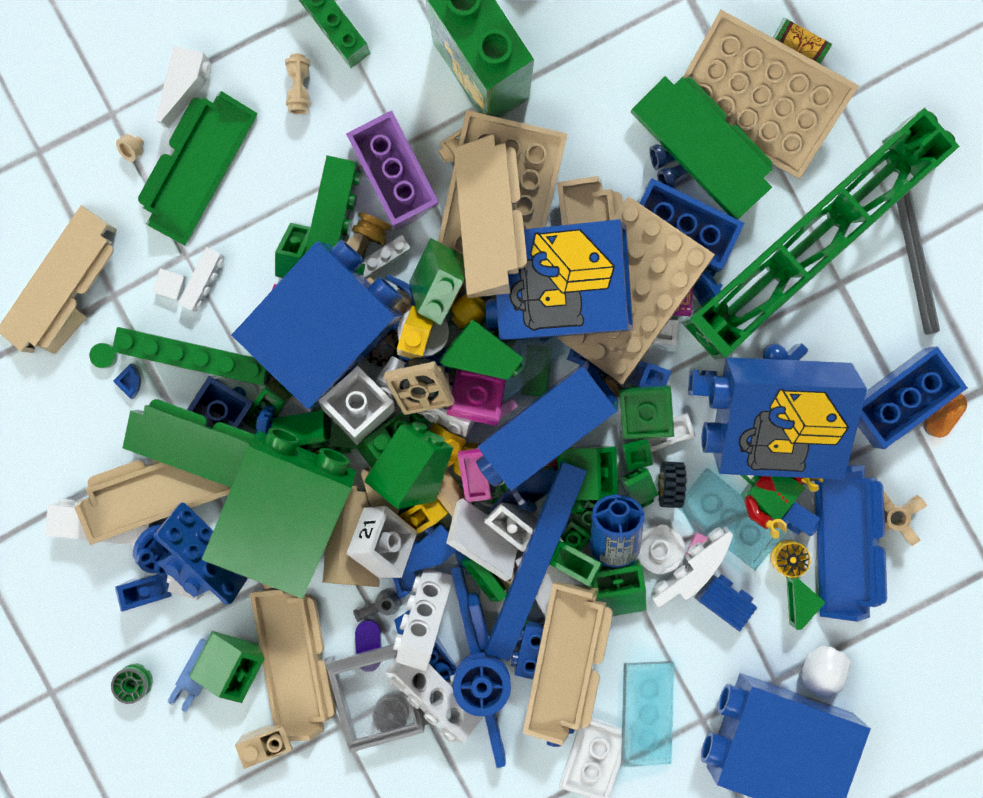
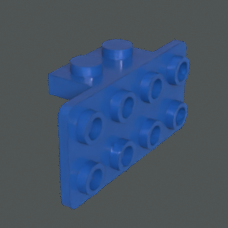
M182 502L175 507L155 533V538L169 551L160 558L157 564L192 597L195 598L210 590L225 605L233 603L248 578L202 560L213 530L186 503Z

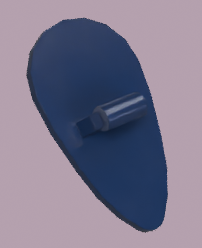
M543 467L512 491L508 489L492 506L487 515L501 502L518 505L520 509L530 513L536 512L537 505L535 502L548 494L557 470L553 467Z

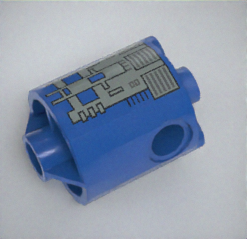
M617 494L605 496L597 501L593 507L590 550L592 555L603 563L602 566L604 567L633 565L640 553L645 513L641 505L628 496Z

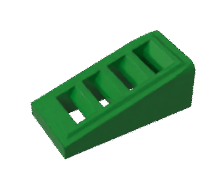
M273 379L264 386L254 401L245 422L256 430L257 417L254 413L258 416L263 410L260 406L262 408L266 405L274 407L271 404L273 403L275 405L274 418H276L293 395L281 383Z

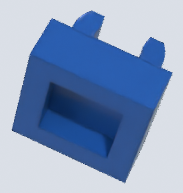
M709 270L700 276L693 287V294L700 305L715 297L723 286L721 283H716L713 278L716 274L709 272Z

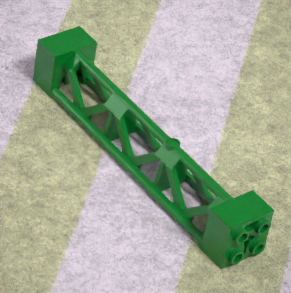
M924 107L901 123L882 141L883 145L715 297L701 304L692 312L691 317L688 316L681 322L714 360L726 358L791 297L960 147L955 142L954 135L938 123L934 113ZM884 161L887 162V165L853 195L850 194L877 166ZM893 172L899 174L892 189L864 207L859 204ZM910 173L913 177L908 181L906 179ZM834 199V201L831 204L825 207L830 201ZM885 202L873 214L869 215L867 213L868 211L877 207L881 203ZM827 215V219L790 252L787 250L815 222ZM863 222L845 237L851 223ZM834 225L839 228L830 245L801 263L796 260ZM773 254V256L770 259L764 262L769 256ZM824 257L808 272L804 269ZM767 269L768 272L728 307L727 303L763 270ZM790 278H801L785 293H782ZM774 279L779 282L769 300L741 317L735 315ZM728 293H730V294L719 304V302H720ZM762 313L744 330L736 328L741 324L747 322L748 320L752 319L753 317L757 316L758 314Z

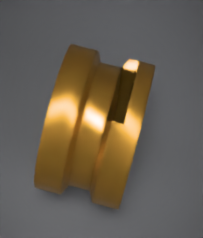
M359 212L358 217L362 220H358L357 225H353L351 231L353 233H360L369 241H377V244L384 246L387 234L384 230L391 231L392 226L374 216Z

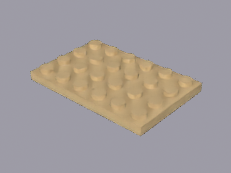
M720 9L683 76L684 78H692L726 113L725 121L730 126L737 125L765 153L773 165L799 179L859 87L856 83Z
M466 110L458 147L494 134L496 146L505 143L506 147L514 148L517 158L521 199L517 204H512V210H519L522 213L524 229L546 227L567 133ZM454 164L438 242L463 255L456 166Z
M629 196L612 220L621 219L627 228L633 331L556 337L622 385L629 378L715 257L714 253Z

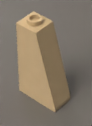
M352 486L326 545L322 583L379 587V578L346 554L363 508L369 507L367 492L357 491L358 487Z

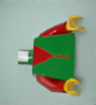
M740 475L749 483L741 492L749 518L764 529L769 528L770 535L774 539L780 537V532L775 528L786 532L787 525L781 518L805 489L803 485L806 483L809 490L816 492L819 490V486L811 482L813 480L823 482L822 478Z

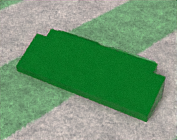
M664 76L630 111L729 216L739 219L772 188L764 179L772 171V161L737 125L730 126L725 121L726 113L692 78H684L682 76L673 84Z
M223 91L218 92L213 103L206 98H193L169 139V145L174 149L172 155L163 154L160 156L138 196V202L143 205L142 208L152 213L146 225L185 246L258 113Z
M155 399L149 405L144 406V411L139 409L130 411L122 448L232 487L247 448L255 434L222 422L216 423L213 428L206 426L207 419L205 416Z

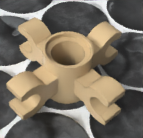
M884 491L885 532L891 528L900 531L911 546L920 542L921 540L909 525L911 523V515L927 506L923 498L917 494L900 506L893 504ZM896 511H901L902 517L900 521L892 523L891 515Z

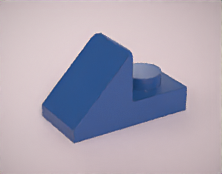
M154 574L140 579H131L115 586L120 611L123 612L171 597V592H167L169 587L167 574L163 576Z

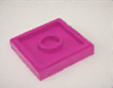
M456 369L451 391L454 402L452 406H448L446 415L498 426L507 380Z

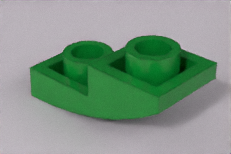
M585 500L587 504L586 510L582 511L579 515L574 514L567 523L564 534L560 536L564 543L579 550L591 538L592 512L596 504L593 500Z

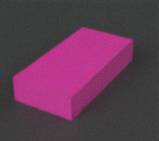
M478 448L458 451L464 495L467 502L491 499L489 481L481 473L476 463L483 456Z

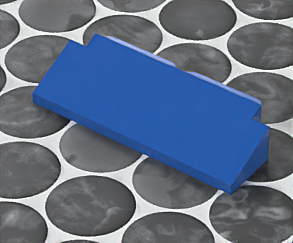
M848 465L845 479H823V482L815 480V484L819 486V490L815 492L816 516L820 518L817 523L819 597L826 602L819 611L820 617L859 622L870 618V607H878L887 602L886 551L883 547L879 546V539L885 535L883 484L877 481V478H865V465Z

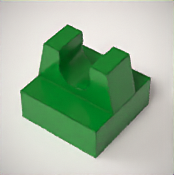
M647 439L622 445L628 471L653 465Z

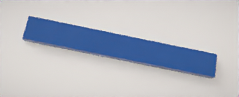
M561 460L484 651L486 654L510 661L587 473L585 469Z
M459 563L452 564L451 572L470 655L481 653L482 650L479 647L469 609L468 589L463 567ZM479 683L478 685L481 686V687H483V686H485L486 684H485V683ZM495 713L485 716L496 768H501L506 765V755Z

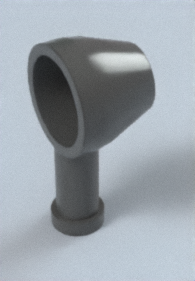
M390 589L383 590L377 595L375 603L359 610H353L357 622H360L363 618L378 612L387 616L392 615L398 611L401 600L395 591ZM383 601H390L392 606L388 609L384 608L382 605Z

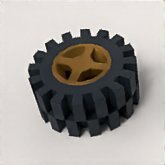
M662 461L658 482V500L661 507L683 508L687 489V473L684 462Z

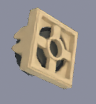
M414 358L407 361L403 368L387 371L384 374V380L404 415L453 405L454 398L449 390V375L445 373L444 365L438 366L435 361L433 362L426 358Z

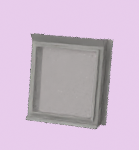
M394 644L335 660L334 656L324 658L347 746H349V753L424 733L425 725L430 724L424 718L425 713L420 708L417 709L412 706L406 699L408 696L403 691L395 689L389 683L390 678L385 671L397 657L398 651L393 650ZM415 675L413 678L414 686L417 684L418 681L417 675Z

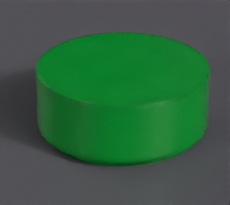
M98 343L91 348L89 358L91 363L98 368H110L116 363L118 355L111 352L112 345Z

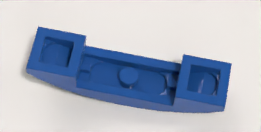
M572 348L567 357V360L578 365L587 360ZM640 361L625 383L637 387L665 386L672 371ZM591 363L597 372L609 376L607 373H605L600 368Z

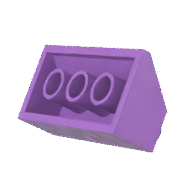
M392 110L346 133L395 231L418 220L439 204Z

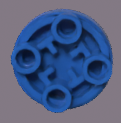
M157 524L146 529L137 538L133 547V558L143 571L163 576L166 575V572L157 562L169 551L155 538V533L162 525Z

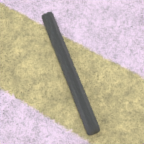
M910 190L897 202L923 330L925 334H934L940 331Z

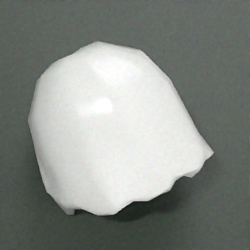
M821 646L807 655L802 667V679L805 686L819 697L836 695L843 690L847 682L851 660L848 659L845 653L837 651L833 647Z

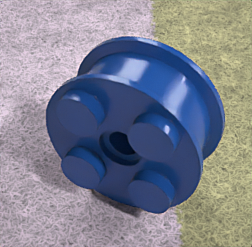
M481 652L471 654L460 662L454 674L453 694L456 702L464 711L474 716H490L500 711L507 703L511 692L510 674L507 666L500 658ZM485 683L486 685L481 687L478 684Z

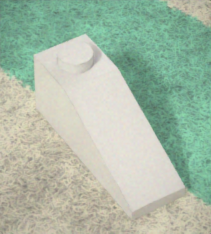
M173 45L156 121L163 127L169 128L190 101L203 88L206 78H209L211 63L203 52Z

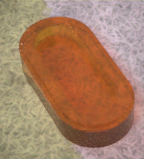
M959 394L925 419L923 424L925 432L932 437L941 438L947 436L966 411V398Z

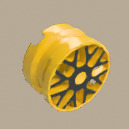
M782 540L772 548L770 561L773 568L779 573L790 578H796L804 575L809 569L811 556L808 549L802 544L792 540Z

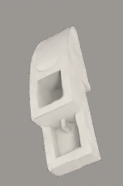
M727 526L722 529L721 527L714 529L708 535L709 538L702 544L698 542L688 549L689 554L685 555L690 565L679 567L673 573L674 576L668 581L663 580L654 586V591L651 592V595L659 608L679 593L687 601L708 582L723 561L730 546L733 535Z

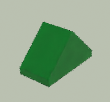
M560 540L549 565L589 587L592 586L603 564L591 555Z
M786 576L789 625L796 630H802L826 602L797 577L790 578Z

